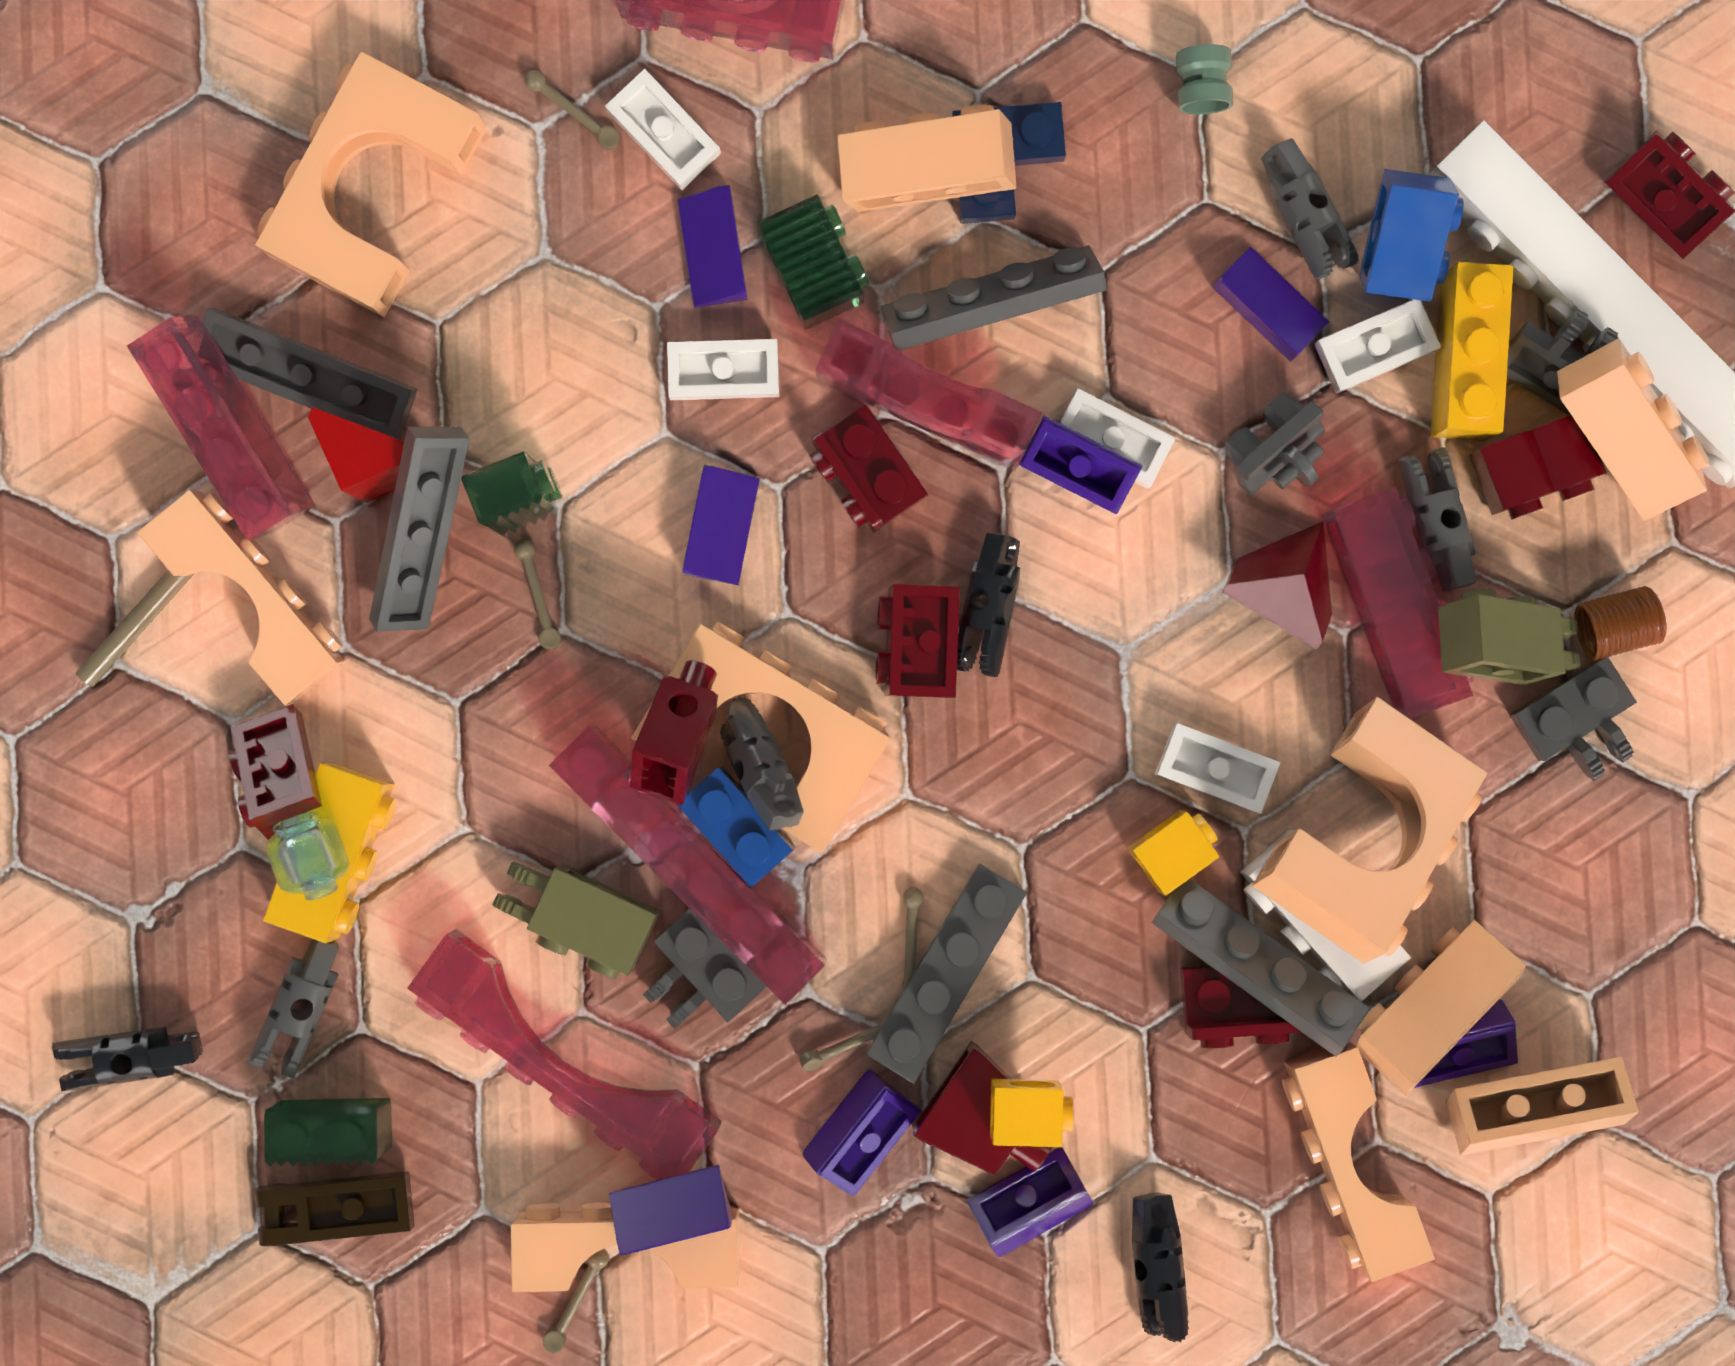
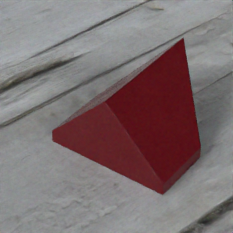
M1323 521L1239 557L1233 565L1222 593L1315 649H1318L1323 643L1332 616Z

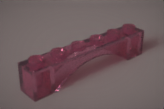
M588 726L549 766L786 1005L826 965V958L788 919L767 902L755 889L751 888L665 799L631 788L632 761L597 726Z
M457 929L443 937L407 987L408 990L418 996L414 1002L422 1011L437 1020H442L445 1016L462 1028V1031L459 1033L460 1037L470 1046L483 1053H487L490 1048L507 1061L504 1068L513 1077L526 1085H532L535 1081L552 1093L549 1100L557 1109L572 1118H576L578 1114H581L597 1126L594 1133L600 1140L619 1151L625 1146L642 1159L639 1162V1166L656 1180L689 1172L720 1128L722 1123L720 1119L678 1089L643 1090L621 1087L591 1077L563 1061L538 1038L521 1015L508 988L501 961Z

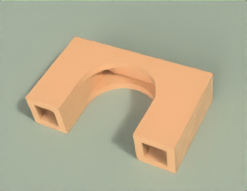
M360 51L354 64H347L341 71L336 83L337 95L328 112H321L315 119L309 135L311 143L303 158L295 160L287 170L283 181L285 191L275 208H269L262 216L257 228L259 239L255 246L270 258L385 318L410 270L398 258L344 230L337 217L334 204L335 186L342 169L355 155L367 148L383 144H395L410 148L462 176L487 127L477 112Z
M717 621L712 630L699 624L669 676L679 679L685 663L690 660L699 661L712 667L717 672L711 691L718 694L716 713L734 698L754 693L779 697L798 711L805 721L811 740L809 765L797 786L804 813L798 825L781 829L823 853L891 740L890 737L882 733L887 723L861 707L857 708L854 715L835 705V702L840 695L813 678L805 687L788 677L787 675L793 666L765 649L759 659L740 647L745 637ZM649 709L631 739L637 740Z
M1379 697L1373 699L1353 715L1330 755L1378 788L1394 806L1402 830L1401 849L1394 865L1388 871H1372L1360 868L1342 858L1301 828H1298L1278 841L1252 885L1363 964L1383 954L1390 956L1405 939L1408 928L1403 923L1411 909L1414 911L1419 908L1430 894L1433 883L1428 879L1435 866L1443 864L1454 851L1458 838L1453 836L1459 823L1469 819L1478 808L1482 795L1477 791L1487 775V772Z

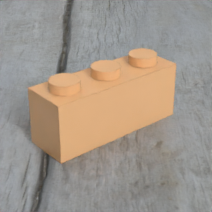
M991 105L968 106L961 109V115L940 118V115L934 113L916 114L907 118V124L887 127V124L883 122H865L854 127L855 132L837 135L842 200L857 212L1017 189L1012 125L999 109L994 110V107Z
M1620 338L1557 371L1561 401L1644 521L1707 491L1703 468L1710 465L1708 457L1695 436L1686 439L1678 428L1682 424V419L1671 398L1667 394L1658 397L1650 384L1655 382L1654 376L1640 352L1630 355Z
M1475 920L1462 932L1452 927L1432 949V952L1438 957L1425 970L1415 965L1394 988L1400 996L1387 1009L1378 1003L1367 1013L1358 1026V1029L1363 1033L1356 1045L1360 1054L1405 1096L1508 991L1527 966Z
M1622 1057L1456 1088L1446 1100L1460 1156L1624 1125L1639 1112Z

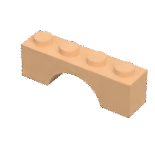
M188 490L137 533L173 576H188L198 572L212 571L233 579L246 590L254 602L259 617L258 641L248 663L284 706L294 703L345 661L337 652L343 645L324 622L320 621L316 625L313 624L301 609L307 604L305 599L287 579L284 578L278 582L268 571L265 565L270 562V558L261 546L249 535L242 540L228 522L234 516L227 506L212 492L205 496L201 491Z
M1348 1042L1337 1057L1325 1048H1321L1285 1061L1289 1078L1283 1079L1282 1085L1293 1111L1302 1110L1308 1130L1301 1132V1137L1313 1164L1321 1162L1327 1182L1320 1184L1321 1193L1332 1217L1336 1215L1341 1217L1346 1234L1339 1237V1242L1350 1268L1359 1267L1371 1282L1435 1260L1416 1206L1403 1195L1381 1193L1364 1186L1354 1169L1351 1157V1141L1354 1129L1363 1113L1377 1101L1358 1047Z
M538 1203L528 1205L526 1212H520L511 1223L512 1292L568 1291L577 1275L579 1267L590 1256L604 1248L617 1245L611 1203H586L582 1205V1211H560L559 1204ZM730 1208L733 1220L731 1227L728 1229L647 1250L652 1251L666 1262L674 1273L680 1289L737 1287L740 1276L739 1208Z

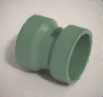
M1202 44L1187 47L1177 52L1176 71L1182 76L1183 86L1178 91V110L1180 112L1204 115L1219 113L1232 108L1233 88L1227 83V72L1232 67L1231 49L1229 47L1218 44Z

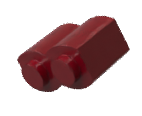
M1572 415L1492 443L1469 454L1491 514L1495 515L1508 510L1511 520L1543 509L1540 498L1559 492L1561 500L1565 501L1595 490L1591 480L1606 474L1602 459Z

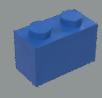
M1384 169L1359 271V277L1366 293L1432 301L1435 285H1442L1448 273L1450 255L1448 251H1445L1449 231L1456 232L1458 230L1463 215V198L1459 197V193L1450 178Z
M723 766L717 767L687 794L683 806L676 804L751 888L795 848L780 830H769L748 800L743 788Z

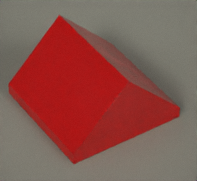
M312 407L308 416L309 421L340 490L365 503L395 491L404 441Z

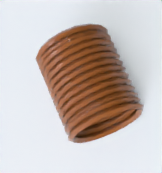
M1647 586L1629 589L1628 591L1618 592L1617 594L1607 595L1595 600L1592 599L1584 603L1581 602L1577 604L1574 612L1579 642L1586 655L1595 661L1607 656H1615L1618 653L1622 654L1634 649L1637 650L1650 645L1660 644L1664 641L1667 634V622L1662 603L1654 590Z

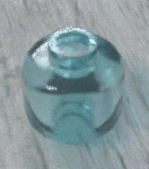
M314 811L305 812L277 823L273 827L275 834L266 843V854L280 889L290 894L303 893L306 900L319 899L338 889L336 881L350 867L349 857L336 823L331 819L318 818L317 812Z

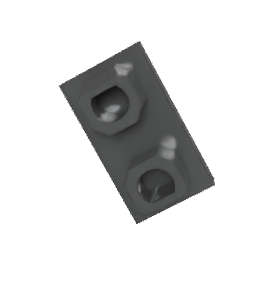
M1282 393L1263 412L1264 420L1276 432L1262 443L1245 427L1238 430L1225 442L1226 454L1238 471L1240 486L1250 496L1271 479L1281 489H1284L1295 478L1306 487L1312 486L1319 479L1312 464L1324 454L1321 446L1315 442L1325 433V429L1320 422V418L1324 415L1323 410L1313 401L1304 407L1286 393Z

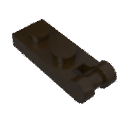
M409 1171L295 1184L278 1183L254 1189L255 1206L262 1208L263 1226L258 1227L260 1246H277L407 1232L415 1227ZM296 1204L297 1222H286L284 1205Z

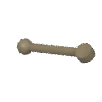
M531 70L526 74L525 85L529 90L542 92L598 136V141L602 148L612 150L619 145L620 136L614 127H603L546 83V77L541 71Z
M521 539L515 544L514 553L517 558L523 561L542 627L539 642L543 648L554 650L561 645L562 636L557 629H553L533 560L536 548L531 540Z
M915 887L908 888L902 897L903 903L907 907L905 968L902 991L915 971L918 907L922 905L924 896L922 891Z
M882 1024L821 1051L810 1050L803 1053L799 1058L802 1069L806 1072L817 1070L822 1066L823 1061L873 1040Z
M605 1249L594 1253L588 1258L589 1265L556 1327L546 1332L543 1338V1346L548 1352L556 1353L564 1347L566 1329L599 1269L606 1267L609 1262V1254Z

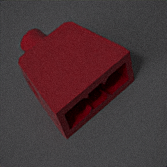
M690 660L685 663L679 679L672 676L663 677L632 751L631 788L682 806L684 805L715 720L718 694L711 691L717 672L709 665Z
M970 1041L913 1124V1136L930 1146L991 1174H996L1009 1155L1031 1170L1036 1171L1044 1162L1052 1147L993 1145L990 1137L991 1079L1012 1078L982 1048L973 1041Z

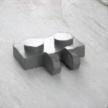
M1575 310L1563 323L1555 337L1526 321L1509 342L1507 378L1566 414L1571 415L1560 399L1557 371L1618 339V333L1609 327L1605 328L1604 331L1596 336L1583 355L1569 347L1586 327L1588 314L1583 311Z
M1608 656L1603 659L1594 660L1509 715L1538 761H1546L1567 747L1583 773L1593 781L1603 776L1605 770L1593 748L1582 738L1588 733L1596 730L1604 744H1606L1608 751L1622 763L1633 757L1634 751L1630 742L1627 741L1621 728L1611 719L1636 704L1637 701Z
M695 903L653 941L673 962L674 966L643 995L650 1003L660 1000L671 989V985L684 974L697 991L686 1001H681L670 1012V1016L666 1020L675 1029L705 1000L728 1023L769 985V982L698 904Z

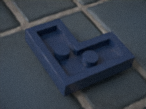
M1061 102L994 107V110L999 109L1011 122L1015 166L1064 162L1066 151ZM961 110L952 111V117L961 115ZM1014 189L959 197L961 224L1015 220Z

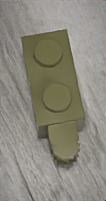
M1474 589L1461 593V600L1438 607L1443 673L1525 685L1566 674L1565 671L1581 667L1579 653L1565 651L1563 646V639L1577 635V621L1561 617V609L1537 605L1536 598L1520 596L1503 599L1496 597L1494 590Z
M511 863L507 874L513 880L538 889L543 894L536 908L523 903L512 895L497 893L492 906L528 923L527 930L539 935L536 940L538 945L560 955H566L570 949L588 957L586 966L599 974L616 979L619 972L628 976L634 970L661 910L564 865L554 868L551 877L519 863Z

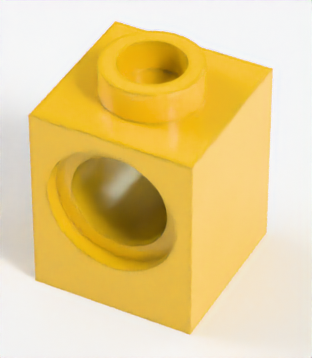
M1178 810L1127 847V850L1155 889L1165 896L1220 857L1212 847V844L1218 838L1207 821L1199 813L1191 817L1187 811Z
M991 1079L990 1137L993 1145L1062 1147L1063 1131H1072L1073 1098L1072 1096H1064V1089L1059 1081Z

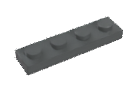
M1090 245L1081 248H1065L1059 250L1053 256L1030 263H1013L1007 265L999 272L975 279H958L947 287L923 294H906L899 297L895 302L880 307L886 329L896 352L1106 291L1107 286L1104 270Z
M216 308L206 310L191 358L193 362L308 408H317L401 440L418 390Z
M407 427L369 620L376 632L429 629L470 440L462 427Z
M982 864L977 865L865 1053L867 1056L911 1083H915L1026 896V891Z
M1188 879L1174 890L1151 922L1336 1057L1345 1048L1370 1010L1367 1005L1191 879Z

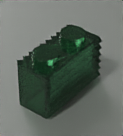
M816 194L757 222L762 239L805 330L864 303L862 287L869 285V281L857 254L847 257L839 238L845 236L846 231L833 204L824 208L820 197Z
M524 451L461 477L478 523L504 537L508 530L515 533L518 526L525 529L528 522L536 524L538 518L546 520L548 514L556 516L558 507L555 500L563 498L561 488L552 468H547L543 460L536 462Z
M390 1098L280 1100L274 1106L265 1109L264 1157L265 1162L270 1167L276 1162L280 1166L287 1162L292 1166L298 1162L305 1166L310 1161L315 1166L321 1161L326 1165L332 1161L337 1165L343 1161L350 1165L355 1160L360 1165L366 1160L373 1164L392 1147Z

